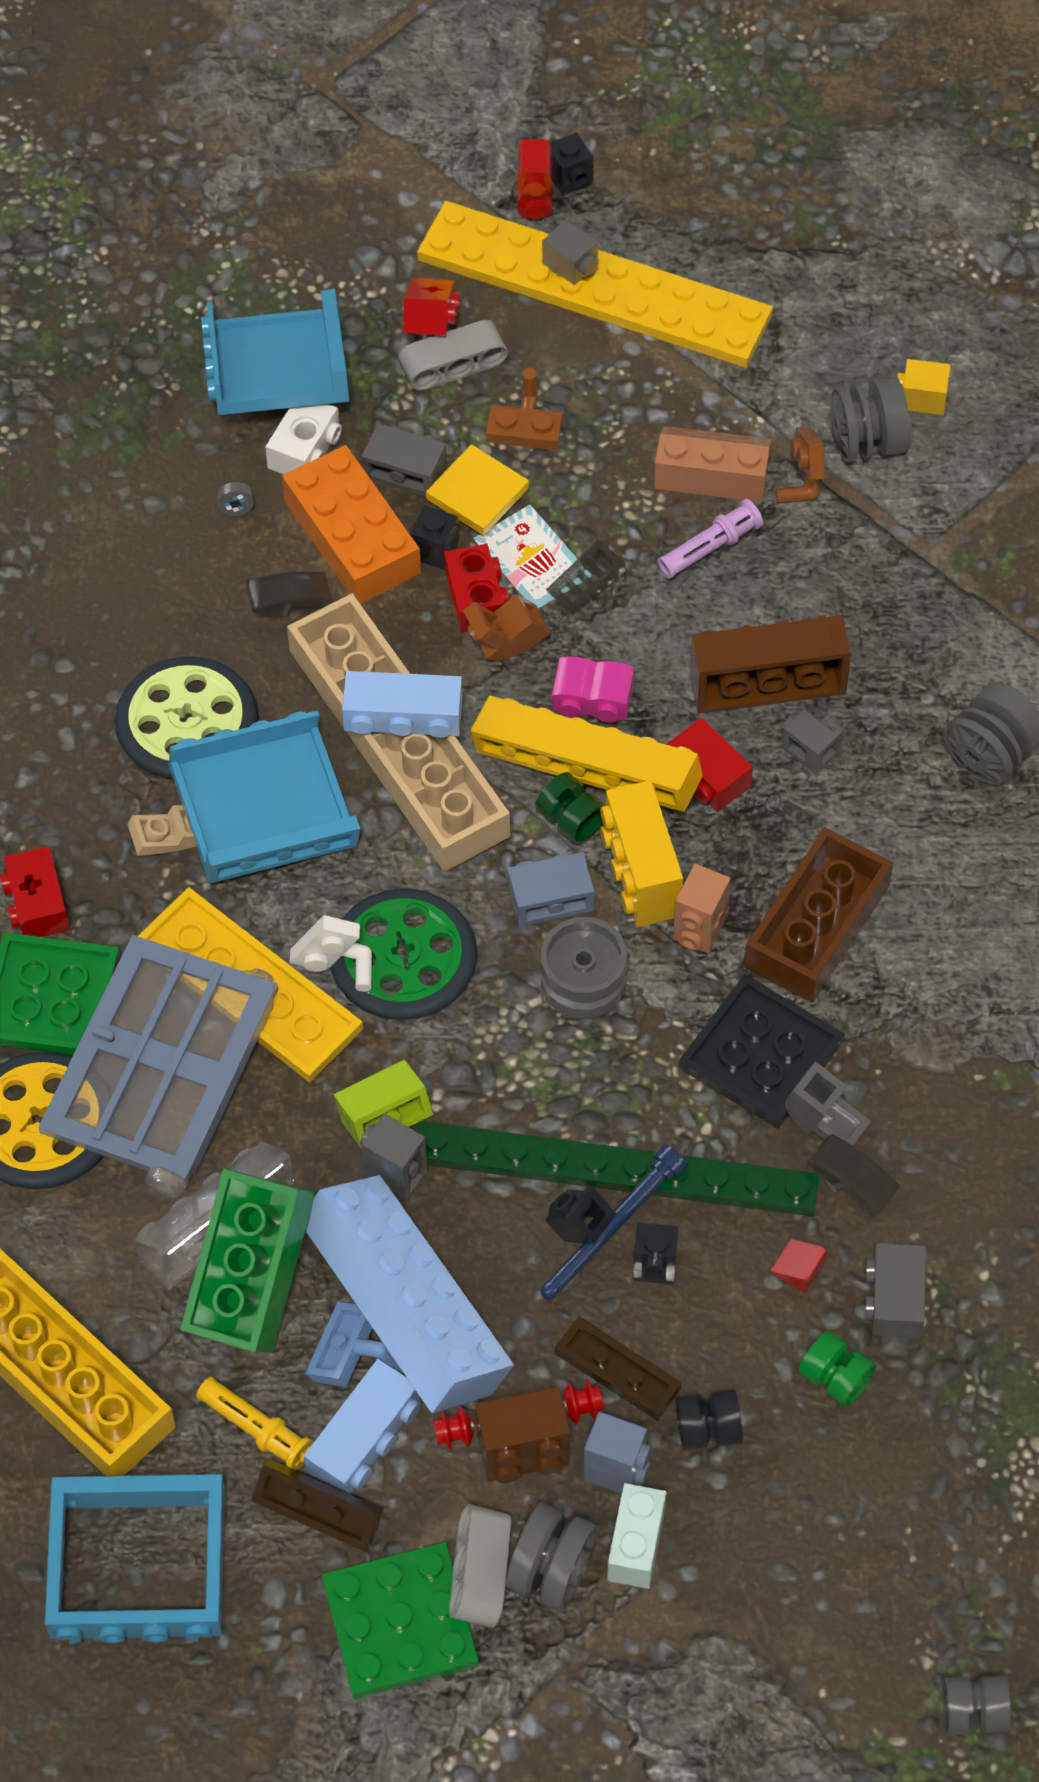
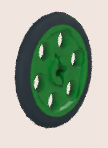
M408 888L386 890L365 898L354 905L342 918V920L360 924L359 939L355 943L368 946L372 951V957L376 960L375 965L372 966L371 990L366 992L356 990L355 959L341 956L330 967L338 988L348 1000L362 1010L387 1019H418L442 1010L454 1002L467 988L475 972L478 956L476 938L467 919L455 906L442 897L424 890ZM410 914H420L426 919L425 923L418 928L408 927L404 920ZM372 922H382L387 926V931L381 936H371L366 932V927ZM398 937L401 938L402 946L409 952V958H407L409 971H406L404 960L398 954ZM438 938L448 939L452 943L451 949L444 953L435 952L431 949L430 945ZM427 971H433L440 975L441 980L434 986H426L419 981V977ZM392 979L399 981L403 987L396 994H386L380 989L382 983Z

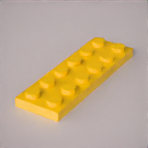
M190 887L138 935V937L277 983L278 986L271 999L273 1008L257 1042L309 1083L363 1030V1022ZM163 967V968H165L168 972H170V973L172 972V969ZM182 974L180 978L182 983L200 997H202L209 983L186 974ZM218 986L210 1005L234 1024H237L250 996Z

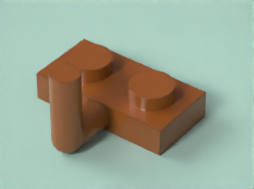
M534 368L523 370L521 408L491 404L486 429V442L558 450L563 412L535 409L537 401V371Z
M811 426L796 427V439H791V454L793 461H798L799 469L804 471L805 486L776 489L777 503L816 499L820 495L819 479H825L823 442Z

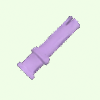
M745 498L739 503V507L725 516L719 514L714 518L711 527L689 539L665 556L658 558L657 562L660 570L670 579L720 546L736 544L738 537L751 529L758 530L763 526V519L758 508L751 500ZM701 544H703V546L699 547V548L696 549L695 551H693V552H691L690 554H688L687 556L683 557L685 554L689 553V552L692 551L693 549H695V548H697L698 546H700Z

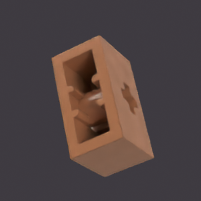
M694 863L675 900L674 940L687 949H699L710 953L728 917L730 877Z

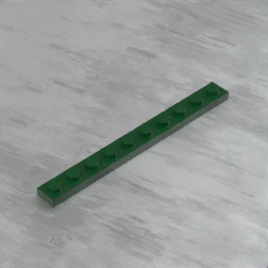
M420 1121L417 1128V1133L425 1136L428 1166L585 1187L592 1186L593 1188L630 1193L653 1169L651 1164L655 1161L654 1155L657 1153ZM681 1155L689 1167L678 1178L673 1177L669 1182L664 1180L651 1194L660 1197L814 1217L820 1174Z

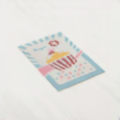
M531 505L494 525L484 536L479 534L473 538L478 545L488 543L491 558L498 557L501 572L525 599L536 604L538 609L592 577L589 571Z

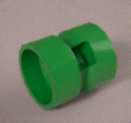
M827 1330L806 1353L798 1368V1374L816 1387L825 1385L826 1394L844 1408H848L857 1400L871 1381L877 1369V1364L859 1351L850 1353L848 1351L849 1344L831 1330Z

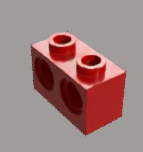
M488 543L444 552L445 575L460 632H469L467 627L470 623L463 611L475 602L495 612L509 601L507 588L499 587L497 580L502 578L498 557L491 558Z

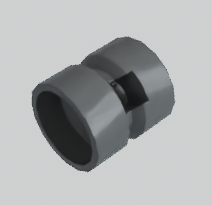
M981 1676L977 1683H973L969 1677H944L943 1716L946 1734H972L976 1727H980L984 1734L1009 1733L1011 1706L1007 1677Z

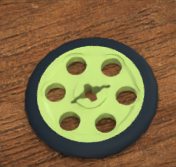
M183 656L153 664L136 675L124 689L117 703L114 723L116 737L123 751L135 764L152 774L173 779L169 767V754L166 752L169 745L188 738L202 739L209 733H216L225 729L235 731L250 727L258 720L256 699L249 685L237 672L211 659ZM194 680H200L206 684L205 689L198 693L189 692L186 686ZM156 690H165L170 694L167 700L160 703L153 702L149 696ZM223 701L233 705V709L226 714H217L212 710L216 703ZM186 713L192 714V717H189L186 722L180 721V718H184ZM147 721H154L160 725L159 729L152 734H145L139 730L140 726Z

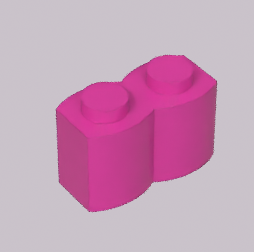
M560 657L552 691V710L569 718L592 715L608 723L627 720L635 682L634 667L612 661L595 662L581 657Z

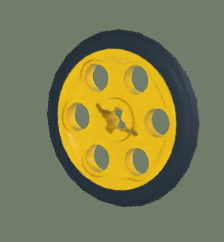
M34 1052L11 1058L0 1064V1119H5L11 1123L9 1131L0 1135V1181L11 1186L26 1189L53 1188L69 1183L85 1174L103 1156L77 1146L72 1153L59 1155L53 1149L60 1140L40 1134L38 1129L40 1123L33 1122L35 1115L43 1118L54 1094L44 1090L46 1082L53 1078H63L72 1059L71 1056L54 1052ZM90 1068L71 1109L77 1105L88 1106L91 1109V1113L86 1119L78 1122L97 1128L112 1094L103 1078L94 1069ZM14 1085L23 1086L26 1089V1094L18 1101L8 1100L4 1097V1094L9 1087ZM116 1113L112 1119V1122L107 1132H114L116 1125ZM29 1146L35 1149L36 1154L29 1162H18L13 1158L14 1153L20 1147Z

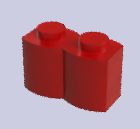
M522 139L518 145V212L522 218H548L552 212V146L547 139Z

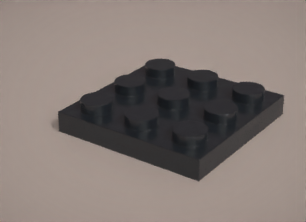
M744 974L679 1059L678 1068L779 1129L789 1116L785 1107L786 1098L815 1061L823 1068L826 1066L843 1043L845 1033Z

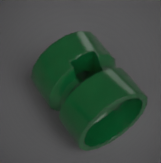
M564 772L552 779L537 798L536 809L552 824L558 823V829L575 845L590 839L603 825L600 807L605 805L592 793H586V787L570 772Z

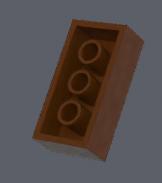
M822 615L809 620H783L770 625H745L738 629L723 631L706 630L699 634H692L690 679L697 714L846 695L851 650L843 615L832 617Z
M824 827L746 943L744 967L813 1003L889 888L893 862Z

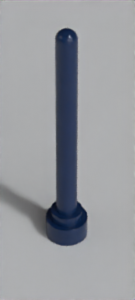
M663 1145L654 1155L655 1161L651 1164L653 1169L614 1210L616 1214L595 1244L583 1243L541 1288V1295L544 1299H554L664 1180L669 1182L673 1177L678 1178L689 1167L679 1153L669 1145Z

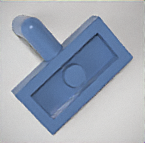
M337 1302L305 1374L313 1382L347 1387L360 1355L373 1357L376 1360L379 1359L403 1374V1371L383 1342L367 1340L372 1331V1326L358 1306L351 1303Z

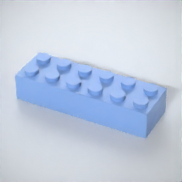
M378 1175L320 1189L314 1197L305 1231L430 1412L436 1413L439 1410L449 1409L491 1396L514 1364L382 1177Z

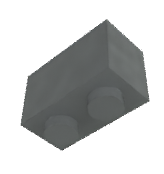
M377 423L362 454V468L372 481L425 497L426 491L443 474L447 466L446 443L440 442L434 437L420 436L407 432L397 426L390 427Z
M383 1114L376 1125L370 1124L366 1128L360 1140L365 1178L380 1175L394 1196L400 1201L407 1203L428 1173L425 1136Z
M876 1243L874 1258H866L865 1282L873 1283V1296H865L864 1320L872 1321L871 1336L921 1339L925 1321L926 1246Z

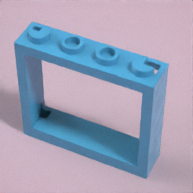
M222 1474L52 1477L45 1627L49 1638L69 1640L70 1644L81 1642L82 1638H99L100 1641L105 1643H120L129 1637H142L147 1642H164L168 1640V1637H185L187 1640L199 1642V1637L222 1636L225 1486ZM208 1506L206 1609L61 1612L66 1508Z

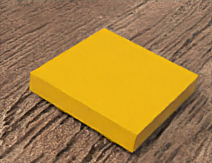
M471 444L426 491V499L447 513L458 516V520L484 536L529 489V480Z

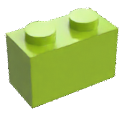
M405 1059L333 1094L341 1121L361 1150L360 1140L364 1131L370 1124L376 1125L383 1114L407 1127L433 1115L426 1088Z

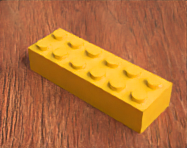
M0 1249V1376L105 1476H125L176 1428L172 1408Z

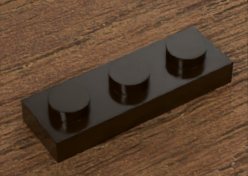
M579 1316L555 1347V1355L656 1421L660 1419L681 1390V1382Z
M268 1459L263 1464L252 1497V1502L365 1552L372 1545L383 1509L271 1459Z

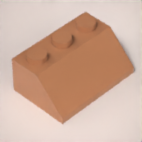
M664 426L660 433L655 460L654 489L740 500L747 498L751 501L763 502L773 439Z

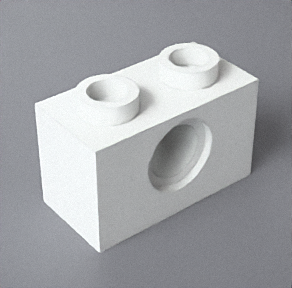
M329 404L289 408L266 445L268 468L286 474L325 455L331 444L335 445L338 442L342 432V425L339 424L338 408Z

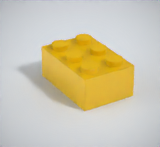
M648 780L606 790V806L600 807L604 825L600 827V834L604 848H611L614 858L610 859L614 880L615 882L622 881L624 891L621 892V901L625 914L632 913L636 927L674 919L675 900L683 887V876L652 781Z

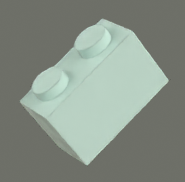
M624 1483L608 1560L607 1581L650 1589L665 1513L666 1491Z

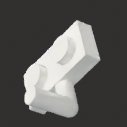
M323 915L290 949V963L303 966L305 969L313 972H326L341 956L356 959L355 988L361 992L371 990L372 951L366 945L355 943L359 939L360 924Z

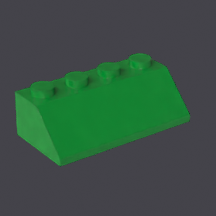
M223 1168L180 1330L252 1352H273L315 1191Z

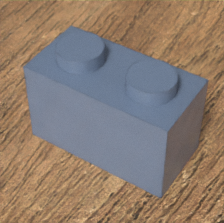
M584 852L575 854L561 853L552 859L537 862L523 861L514 867L507 868L508 889L519 927L594 911L595 891Z
M599 1412L584 1448V1481L620 1494L623 1492L624 1483L643 1486L651 1466V1462L648 1460L652 1446L647 1445V1429Z

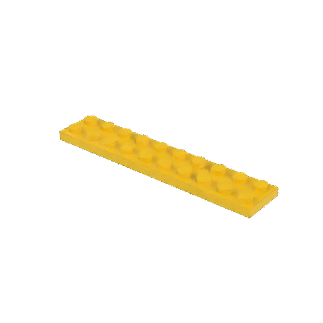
M446 200L417 251L418 261L745 368L748 367L773 315V306L598 250L599 262L594 272L589 276H584L576 285H573L542 264V240L549 235L548 233Z

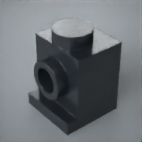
M587 1186L584 1191L567 1189L565 1193L561 1194L550 1205L549 1215L545 1221L565 1242L594 1245L616 1213L592 1186ZM586 1217H592V1221L587 1226L584 1220Z
M637 1223L633 1281L674 1285L678 1242L677 1226Z

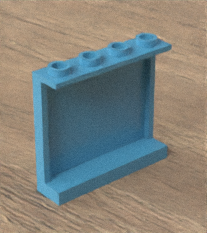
M335 289L321 290L322 309L214 320L212 302H207L208 316L201 317L209 401L217 402L218 415L349 402L347 373Z
M318 710L309 713L295 712L284 719L272 722L262 720L253 723L247 728L235 731L225 729L216 732L210 737L197 740L188 738L179 741L176 745L170 746L169 767L209 884L357 847L360 826L356 815H349L318 729Z

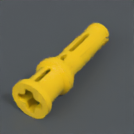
M212 1376L208 1377L201 1384L196 1398L255 1438L259 1450L265 1453L270 1451L286 1463L285 1466L296 1471L304 1464V1455L314 1443L309 1437L301 1438L286 1427V1421L282 1418H269L246 1400L217 1382ZM225 1402H228L229 1404L234 1406L236 1409H238L246 1416H248V1418L243 1417L241 1414H239L231 1407L226 1405ZM281 1442H285L287 1445L290 1446V1448L286 1447Z

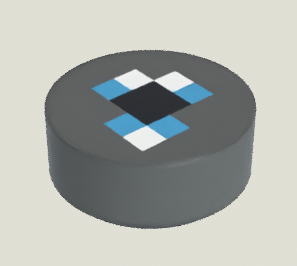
M230 482L221 486L216 493L217 508L224 515L232 517L242 516L253 508V492L247 484Z

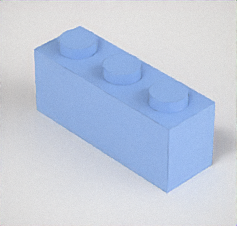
M346 671L342 708L344 731H353L358 734L382 732L398 736L425 734L438 738L459 736L463 698L462 676Z
M377 1359L304 1455L306 1472L319 1481L348 1494H351L355 1488L357 1490L362 1489L372 1474L373 1469L371 1466L379 1455L385 1457L391 1451L397 1440V1435H395L403 1423L410 1424L421 1408L420 1396L408 1378Z

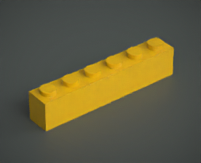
M489 695L470 730L476 752L556 776L564 772H570L580 783L605 790L651 780L659 805L685 812L703 776L698 754L688 748L672 747L658 743L650 737L640 738L623 733L614 727L605 728L588 723L582 718L565 717L555 714L546 708L537 709L522 705L510 698L501 699Z

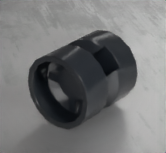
M735 1389L711 1392L708 1399H704L700 1394L676 1397L677 1422L683 1451L707 1448L709 1442L713 1440L718 1446L743 1442L740 1407Z

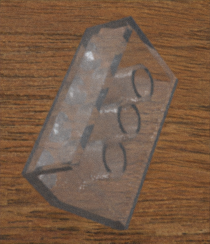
M262 1141L252 1149L246 1148L234 1158L233 1164L226 1168L294 1185L290 1156L284 1150ZM222 1172L211 1174L203 1182L201 1188L189 1198L183 1197L176 1201L167 1215L158 1222L153 1221L145 1225L134 1240L140 1260L168 1290L197 1268Z

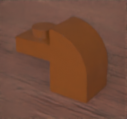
M517 594L495 612L475 602L463 611L470 623L467 627L469 633L479 643L483 653L489 660H506L527 652L551 634L537 605Z

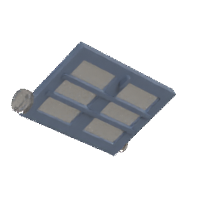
M132 935L38 1127L40 1134L146 1170L148 1173L145 1177V1182L149 1187L169 1197H181L192 1174H195L273 1008L272 1002L278 992V985L273 982L274 977L270 973L258 968L252 969L251 973L248 974Z

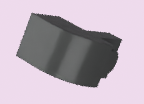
M815 1061L786 1098L785 1107L792 1120L807 1135L814 1131L845 1156L871 1121L840 1097L847 1088V1085Z

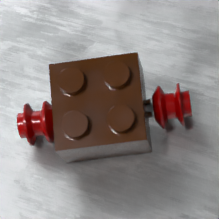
M586 1379L584 1388L575 1390L570 1383H567L563 1391V1399L560 1395L559 1387H553L475 1404L476 1416H471V1421L469 1413L461 1406H458L456 1415L447 1417L442 1410H439L440 1419L433 1420L437 1444H446L448 1452L451 1451L452 1443L456 1441H462L466 1448H469L473 1440V1429L474 1433H477L487 1482L497 1480L499 1483H510L520 1479L523 1474L537 1471L540 1474H552L560 1471L563 1466L570 1465V1432L564 1410L566 1409L568 1418L577 1425L579 1424L580 1416L587 1413L595 1421L597 1411L603 1410V1402L599 1386L591 1387L589 1379Z

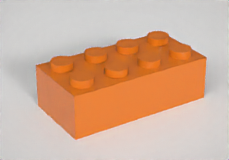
M347 445L282 475L285 503L348 594L353 593L360 604L421 574L420 548Z

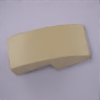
M173 805L168 814L132 815L128 822L129 831L138 856L169 853L196 847L183 805Z

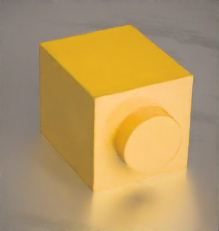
M907 359L905 373L898 372L897 377L902 384L906 396L908 411L944 415L951 364Z

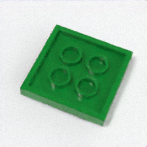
M3 932L0 943V1046L74 1055L118 965L120 958L119 947Z
M446 1542L321 1574L353 1700L479 1667L468 1622L452 1618L449 1614L453 1566Z

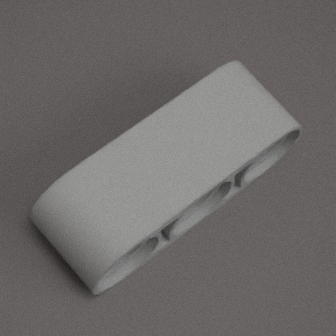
M482 320L447 331L446 336L435 335L411 343L401 350L398 359L412 388L421 391L498 366L507 358L508 350L494 322Z
M470 1503L463 1509L457 1531L449 1605L450 1617L493 1628L497 1624L504 1601L511 1530V1516L509 1514Z

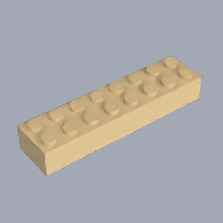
M353 593L287 626L291 654L343 728L342 708L346 671L410 674ZM346 731L444 872L510 837L509 811L455 736L438 738L425 734L398 736L382 732L358 734L353 731Z

